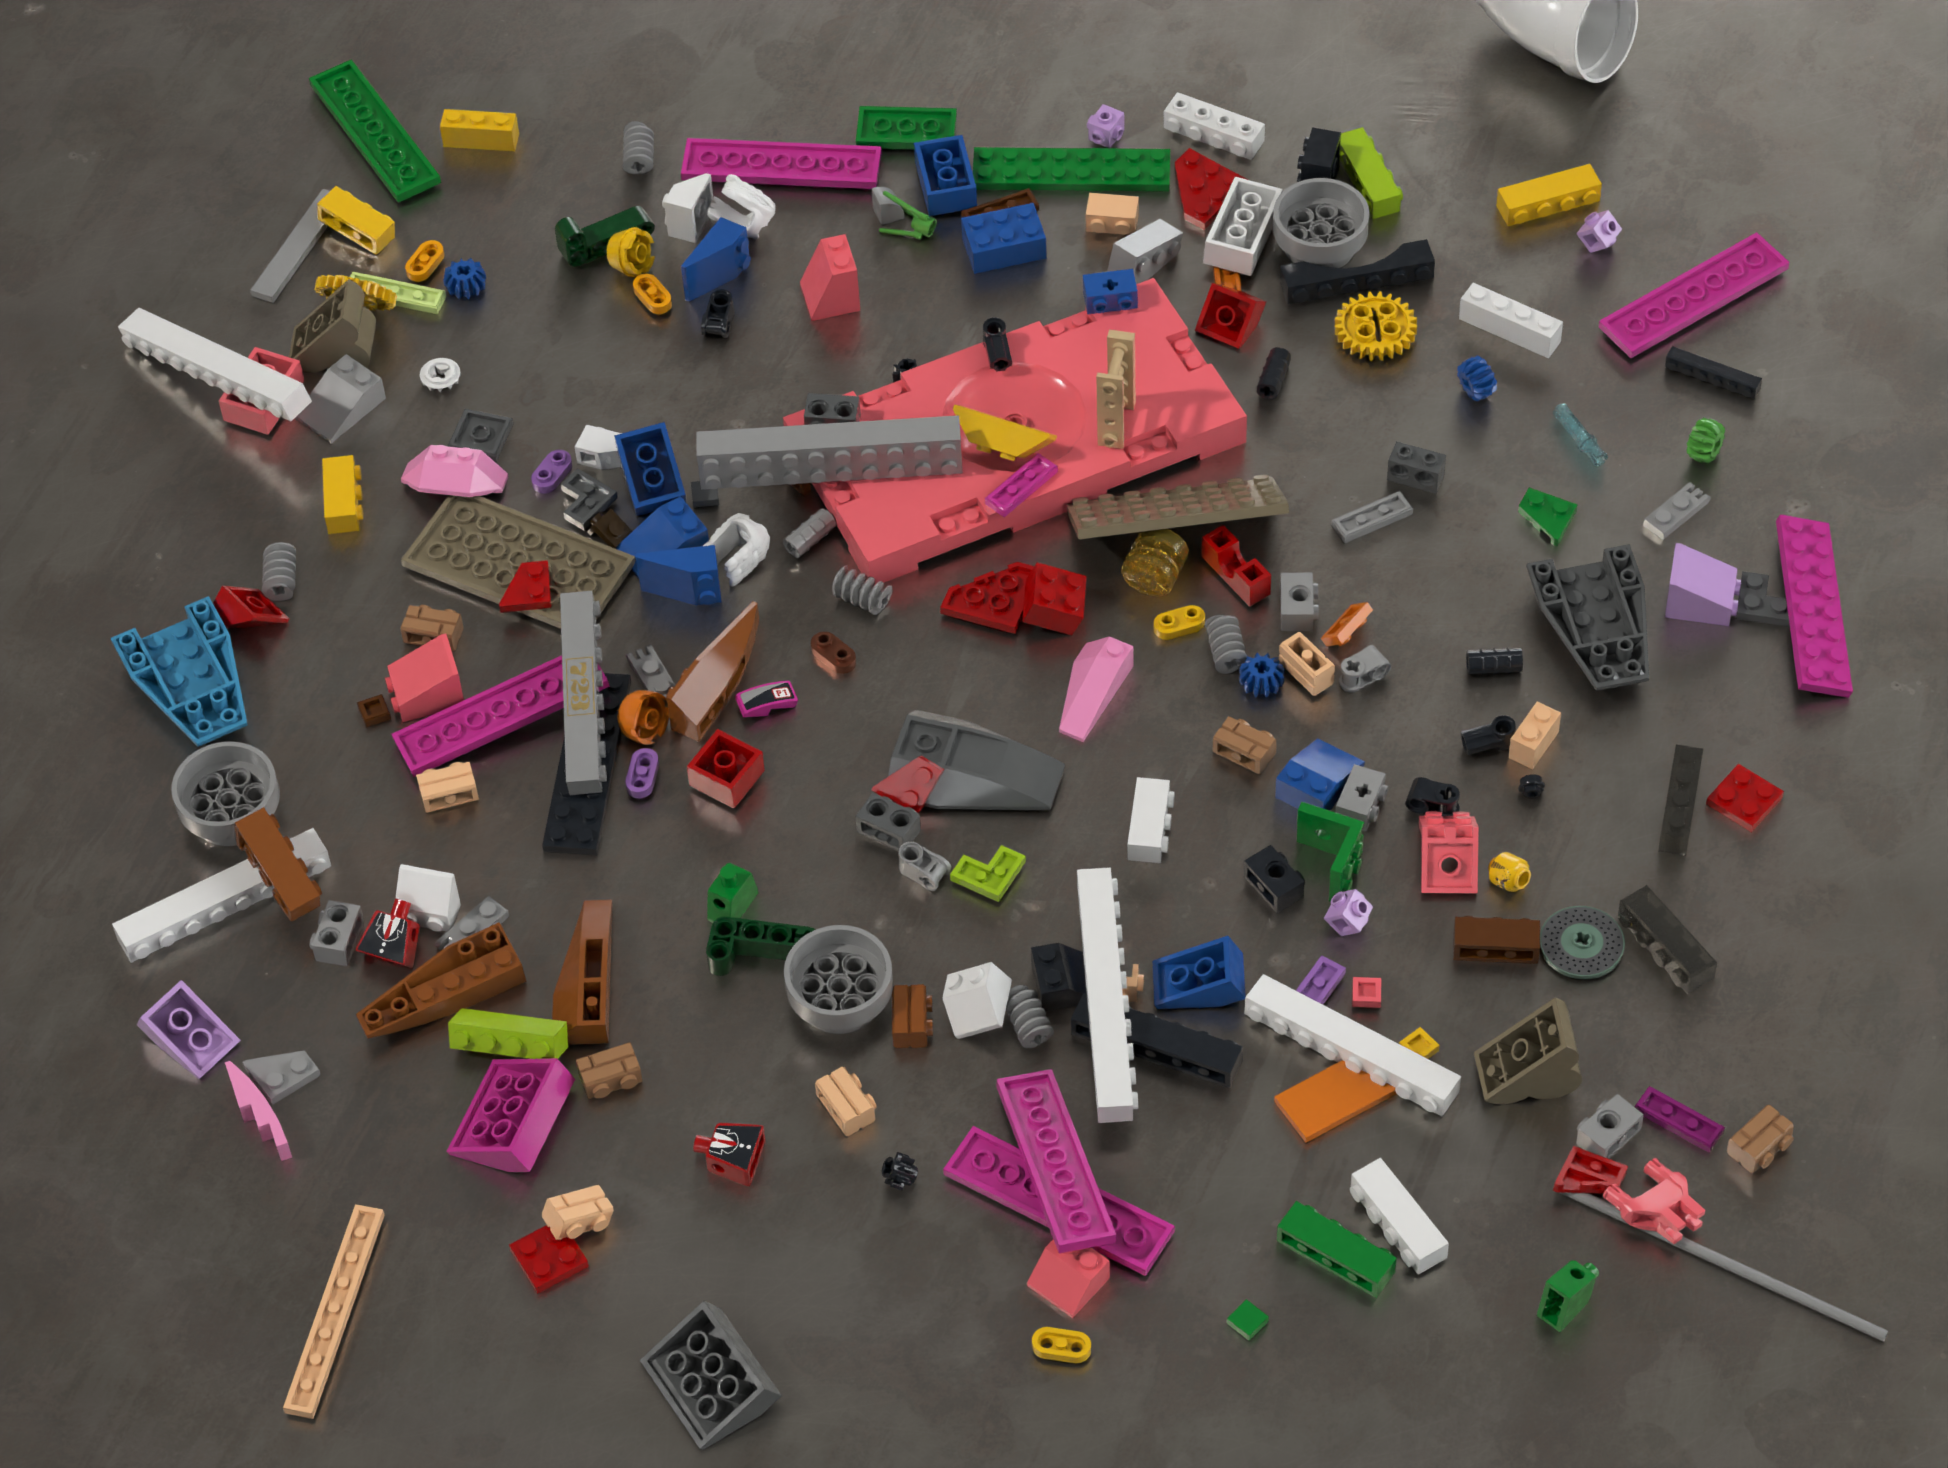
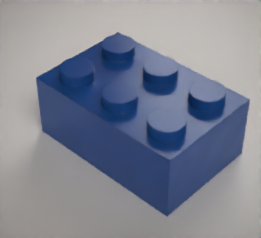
M958 135L915 142V164L928 215L963 211L977 206L976 184L963 136Z
M1034 203L961 218L962 240L974 274L1047 259L1046 236Z
M665 422L614 435L615 445L636 516L654 512L658 507L680 496L686 502L685 490Z

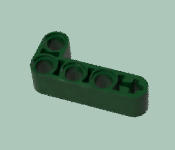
M634 206L580 229L572 217L562 218L555 226L557 247L568 264L572 267H578L607 255L608 242L615 233L637 227L651 235L655 230V225L643 207Z
M734 917L717 918L712 924L706 947L708 968L714 975H727L733 969L736 954L786 961L790 950L796 942L816 929L808 926Z

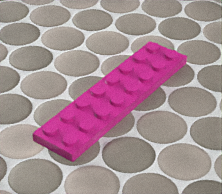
M687 138L681 169V180H688L707 173L711 174L712 182H727L726 177L732 174L739 177L740 180L751 184L872 189L877 187L882 150L881 146Z
M1756 232L1599 321V328L1630 358H1633L1788 270L1790 262Z
M1780 514L1776 520L1798 689L1849 698L1853 688L1829 523Z
M562 655L392 733L393 740L413 778L418 774H422L427 769L440 766L564 708ZM603 671V686L599 687V691L610 687Z
M1052 1069L997 1079L996 1087L1058 1253L1116 1243V1232Z
M973 1126L944 1167V1175L1049 1228L1020 1149ZM1098 1188L1116 1232V1243L1091 1248L1146 1276L1174 1234L1175 1226Z

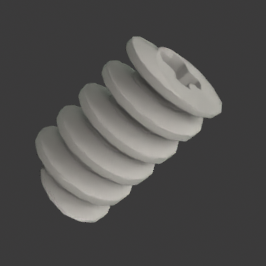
M632 121L623 130L622 166L623 170L627 173L644 174L651 171L654 166V132L644 123Z
M273 543L267 546L263 552L262 592L270 600L285 601L293 597V590L296 587V548L289 543Z
M847 565L843 566L834 578L832 586L833 595L836 598H842L845 602H851L854 606H860L862 610H869L873 615L879 614L888 604L892 596L893 587L887 585L883 590L884 583L882 581H878L875 584L873 577H869L866 580L865 573H860L857 576L856 569H851L847 574Z
M1215 615L1205 621L1215 668L1222 674L1236 671L1242 663H1245L1247 658L1245 646L1242 643L1243 638L1240 635L1241 630L1238 626V619L1230 615Z
M1017 985L1010 989L1006 1012L1010 1016V1021L1014 1025L1013 1028L1016 1034H1018L1017 1037L1020 1043H1022L1021 1046L1024 1048L1036 1047L1050 1039L1054 1034L1052 1026H1049L1050 1021L1048 1017H1045L1046 1012L1044 1008H1041L1042 1003L1038 999L1037 992L1035 990H1028V987L1025 985Z

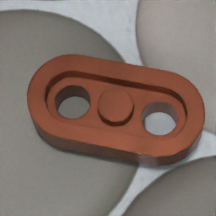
M819 632L812 637L811 651L813 655L834 672L845 674L855 668L856 654L854 650L834 634Z

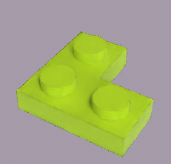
M1003 845L1000 846L988 865L963 855L951 872L950 881L999 902L1026 863V856Z

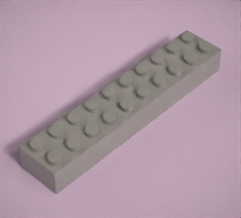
M959 415L696 432L697 462L701 490L963 473Z

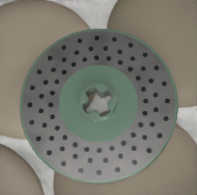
M1572 906L1561 909L1546 920L1540 932V950L1545 961L1557 972L1571 978L1593 979L1601 977L1618 965L1624 953L1625 939L1619 924L1607 913L1593 907ZM1581 939L1582 942H1587V945H1583L1581 942L1577 943V940Z

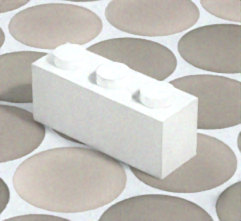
M1137 777L1127 844L1128 860L1161 863L1162 852L1167 853L1169 836L1164 835L1165 830H1170L1172 814L1167 813L1168 808H1173L1175 792L1170 791V780Z

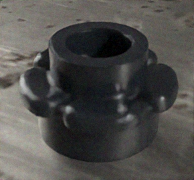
M1526 775L1520 779L1518 790L1527 798H1536L1544 791L1545 783L1542 782V777L1539 775Z

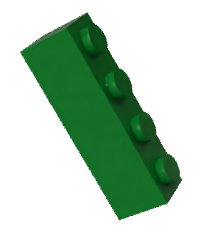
M1296 1201L1277 1226V1242L1375 1298L1380 1295L1396 1272L1397 1258L1389 1250L1373 1245L1361 1234L1350 1232L1343 1228L1338 1221L1334 1219L1329 1220L1319 1214L1310 1205H1303Z

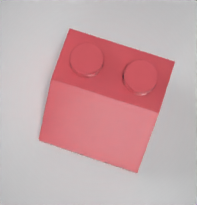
M1053 1239L1045 1247L1027 1282V1286L1068 1316L1074 1318L1110 1279V1260L1093 1248L1058 1253Z

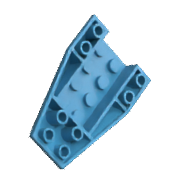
M209 596L184 606L188 619L144 638H140L136 628L110 638L132 681L197 747L248 725L230 634Z

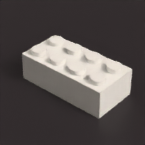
M1235 177L1205 241L1203 263L1251 276L1273 228L1274 205L1283 189Z

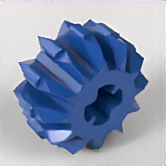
M461 258L460 262L451 261L450 267L445 268L444 286L448 289L450 296L456 295L458 300L466 296L469 300L471 295L479 296V292L485 290L486 273L480 262H474L472 258L464 261Z
M1480 356L1471 357L1457 367V376L1468 397L1479 401L1497 391L1495 373L1492 372L1491 366L1487 364L1485 359Z
M1256 653L1254 658L1247 656L1245 663H1242L1240 666L1239 682L1241 686H1244L1246 693L1254 692L1255 698L1259 694H1264L1267 698L1269 692L1277 694L1279 687H1282L1284 684V667L1282 664H1279L1278 657L1270 659L1269 653L1265 656H1260Z

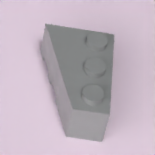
M1161 219L1156 220L1113 244L1107 272L1133 269L1136 284L1149 280L1179 253L1182 246L1183 232Z

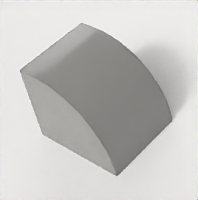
M886 187L872 188L873 210L881 225L905 219L902 207L883 195V192L887 191L896 196L891 189Z

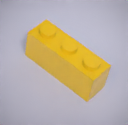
M444 109L440 123L443 147L499 151L516 150L519 137L516 113Z
M337 186L317 203L318 220L375 255L379 254L395 238V222L389 216L381 214L368 203H363L350 192L344 191Z
M353 455L322 458L324 518L328 534L360 531L359 520L364 519L362 504L358 505V500H363L361 484L357 485V481L362 480L360 465H355Z

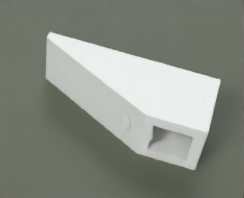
M586 425L575 445L577 464L600 470L622 467L614 435L622 433L606 430L602 427Z

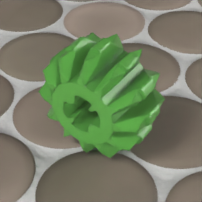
M1703 417L1701 420L1699 419L1696 425L1692 427V432L1687 442L1688 447L1686 450L1689 457L1701 463L1714 461L1716 455L1719 454L1720 448L1723 446L1725 427L1711 418Z

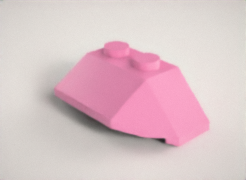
M430 445L407 464L401 477V482L418 492L475 497L492 492L495 494L502 493L508 480V473L482 450Z

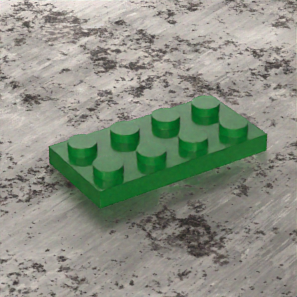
M860 106L856 145L881 146V149H914L915 142L955 136L957 108Z

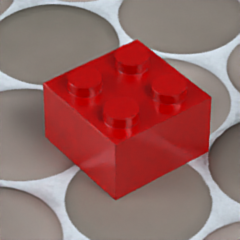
M1036 562L1025 582L1022 622L1073 635L1084 618L1086 576Z
M719 729L715 731L687 765L689 786L732 808L738 805L765 771L762 751Z

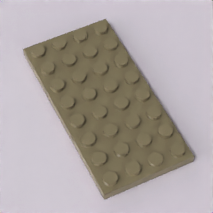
M1257 475L1253 477V480L1243 481L1242 478H1232L1227 481L1228 483L1222 484L1208 481L1202 483V486L1197 487L1184 484L1176 486V489L1173 490L1153 488L1149 493L1141 494L1139 491H1128L1124 493V496L1114 497L1113 494H1104L1098 496V499L1093 500L1079 497L1073 499L1072 503L1067 504V513L1078 539H1087L1289 513V504L1273 477Z
M448 495L403 556L401 562L403 567L499 604L521 563L548 560L551 608L517 612L561 629L560 593L592 591L594 600H599L600 610L602 612L633 568L636 560L633 555L481 496L462 497Z

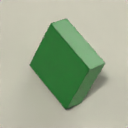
M1247 1299L1227 1318V1324L1248 1341L1269 1322V1316Z

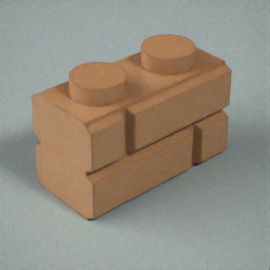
M409 605L406 617H404L401 625L403 643L422 646L439 635L446 633L451 651L456 650L463 632V622L460 613L452 609L436 610L427 605H420L419 607Z
M1228 716L1222 727L1219 728L1213 737V752L1261 775L1267 764L1270 763L1276 754L1277 739L1266 730L1259 731L1251 727L1243 719L1236 720Z
M631 1042L576 1060L579 1077L588 1099L593 1097L604 1098L611 1091L621 1088L631 1089L637 1083L642 1082L641 1069Z
M1766 1105L1729 1139L1727 1153L1736 1162H1740L1741 1166L1750 1173H1754L1760 1167L1765 1169L1773 1161L1774 1154L1779 1149L1785 1151L1793 1142L1794 1125L1785 1116H1781L1771 1105Z

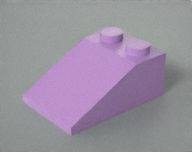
M182 980L142 1015L137 1023V1026L159 1048L198 1079L203 1077L241 1041Z

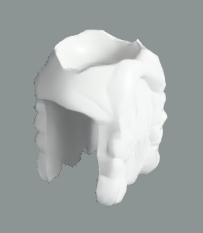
M730 174L726 177L727 182L724 184L725 186L721 192L750 210L751 213L746 216L742 215L714 196L706 212L707 216L715 221L722 217L747 228L748 238L757 240L761 228L768 226V222L775 214V203L763 194L761 190L740 180L736 175Z
M737 513L728 518L720 528H716L709 542L703 546L715 545L717 565L735 546H742L725 563L726 576L730 578L729 585L733 587L739 584L744 577L748 576L757 567L760 561L766 558L770 536L762 524L755 523L749 519V515Z

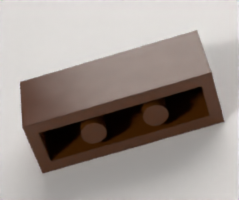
M1473 916L1455 917L1453 960L1538 964L1540 920L1528 918L1503 919L1501 917L1478 918Z

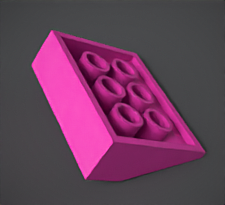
M558 1058L492 1060L446 1152L451 1156L506 1172H530L558 1117L575 1078Z

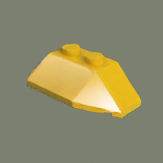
M955 404L953 407L955 415H959L960 425L968 441L977 444V450L990 454L992 449L1001 452L999 457L1015 461L1016 457L1026 458L1056 441L1057 435Z

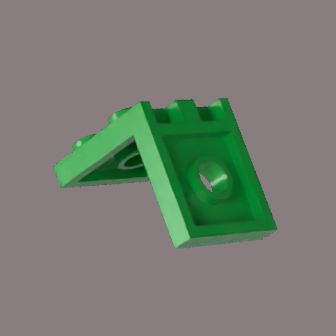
M1301 802L1297 815L1296 842L1337 855L1330 869L1329 902H1331L1333 896L1338 892L1351 890L1353 883L1351 878L1353 874H1358L1360 871L1364 839L1361 831L1364 827V822Z

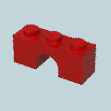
M1224 525L1202 537V558L1249 607L1271 595V574L1256 558L1249 562L1244 560L1240 553L1238 539Z

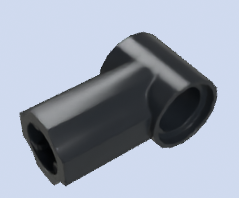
M997 317L987 319L983 324V345L986 348L990 369H994L996 372L1005 371L1008 367L1012 366V358L1006 336V324Z
M1501 715L1495 717L1491 724L1461 731V740L1465 753L1471 755L1493 748L1502 751L1509 750L1511 737L1516 732V724L1510 716Z

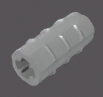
M821 508L814 515H811L807 521L801 523V526L793 530L783 540L785 549L796 558L809 551L813 545L819 543L820 539L827 536L836 527L837 524L832 514Z

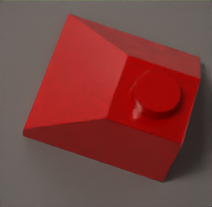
M1212 283L1195 331L1241 349L1258 326L1267 301L1242 291Z
M222 586L213 602L227 629L230 627L248 628L288 623L290 619L256 588Z

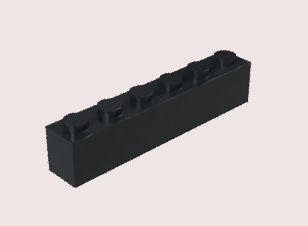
M1083 993L1071 1017V1035L1091 1041L1087 993ZM1130 1006L1129 1012H1124L1125 1019H1130L1131 1036H1127V1043H1133L1134 1056L1231 1088L1243 1062V1046L1238 1045L1232 1040H1223L1211 1036V1034L1205 1031H1196L1185 1027L1179 1022H1170L1158 1018L1152 1013L1134 1010Z

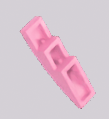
M231 1061L225 1062L244 1123L255 1119L262 1142L274 1138L281 1161L292 1158L279 1120L266 1098L250 1078Z

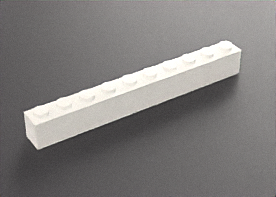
M141 308L136 309L118 326L123 335L122 341L129 348L134 347L146 356L151 355L163 364L168 363L178 371H185L195 379L199 378L212 387L221 388L226 394L231 393L243 402L248 401L260 410L265 409L271 412L277 418L282 417L291 422L312 402L303 383Z
M1111 868L1077 870V889L1098 1123L1133 1121V1109H1138L1137 1092H1132L1131 1085H1136L1135 1067L1129 1068V1061L1134 1060L1133 1043H1127V1036H1131L1130 1019H1125L1124 1012H1129L1128 995H1123L1122 989L1127 988L1126 971L1120 972V965H1125L1124 948H1118V942L1122 941L1121 924L1116 925L1115 919L1120 918L1119 901L1114 902L1113 895H1118L1117 878L1112 879Z

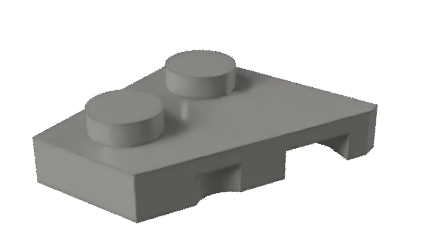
M304 1050L249 1059L242 1062L244 1069L272 1105L321 1076L318 1067Z

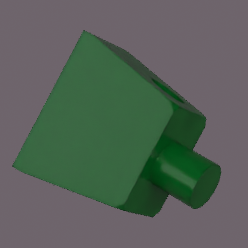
M727 863L721 868L720 874L707 892L708 921L713 923L720 917H742L759 893L752 873L732 863Z
M1575 1260L1567 1263L1546 1281L1536 1316L1558 1332H1561L1589 1302L1596 1278L1599 1276L1597 1267L1589 1262L1582 1266Z

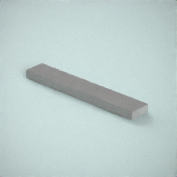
M321 190L250 291L253 297L272 303L275 302L328 227V225L318 220L317 203L330 192L329 190Z

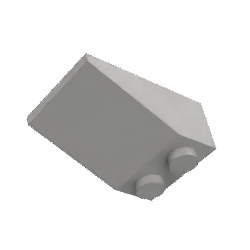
M346 354L328 368L309 395L312 402L296 416V419L332 444L386 399L382 378Z

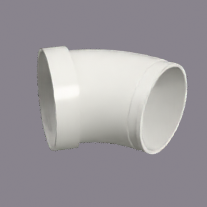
M1637 0L1475 1L1502 31L1526 50L1549 63L1561 67L1567 75L1592 83L1602 82L1610 78L1620 68L1631 49L1638 23Z

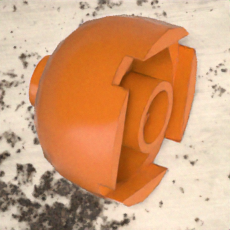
M637 690L627 695L620 704L617 715L618 726L624 736L643 745L655 743L652 742V739L657 734L660 737L664 734L669 721L668 707H665L663 701L666 700L665 696L650 690Z

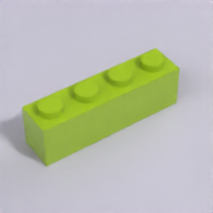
M1363 127L1341 133L1340 162L1355 189L1365 198L1371 218L1376 219L1400 212V205L1403 200L1402 189L1394 183L1393 174L1390 169L1385 167L1382 154L1380 152L1377 153L1373 138L1367 135Z
M461 1008L448 1022L449 1045L452 1049L529 1059L559 1058L568 1048L567 1021Z

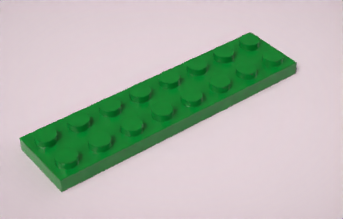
M352 59L309 78L310 86L397 202L441 183L440 175Z
M974 147L973 177L976 190H1025L1030 188V190L1169 192L1170 149Z

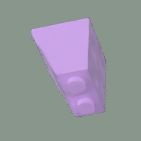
M1676 543L1665 618L1729 626L1731 616H1736L1738 600H1733L1734 595L1739 596L1741 580L1736 579L1737 568L1683 544Z

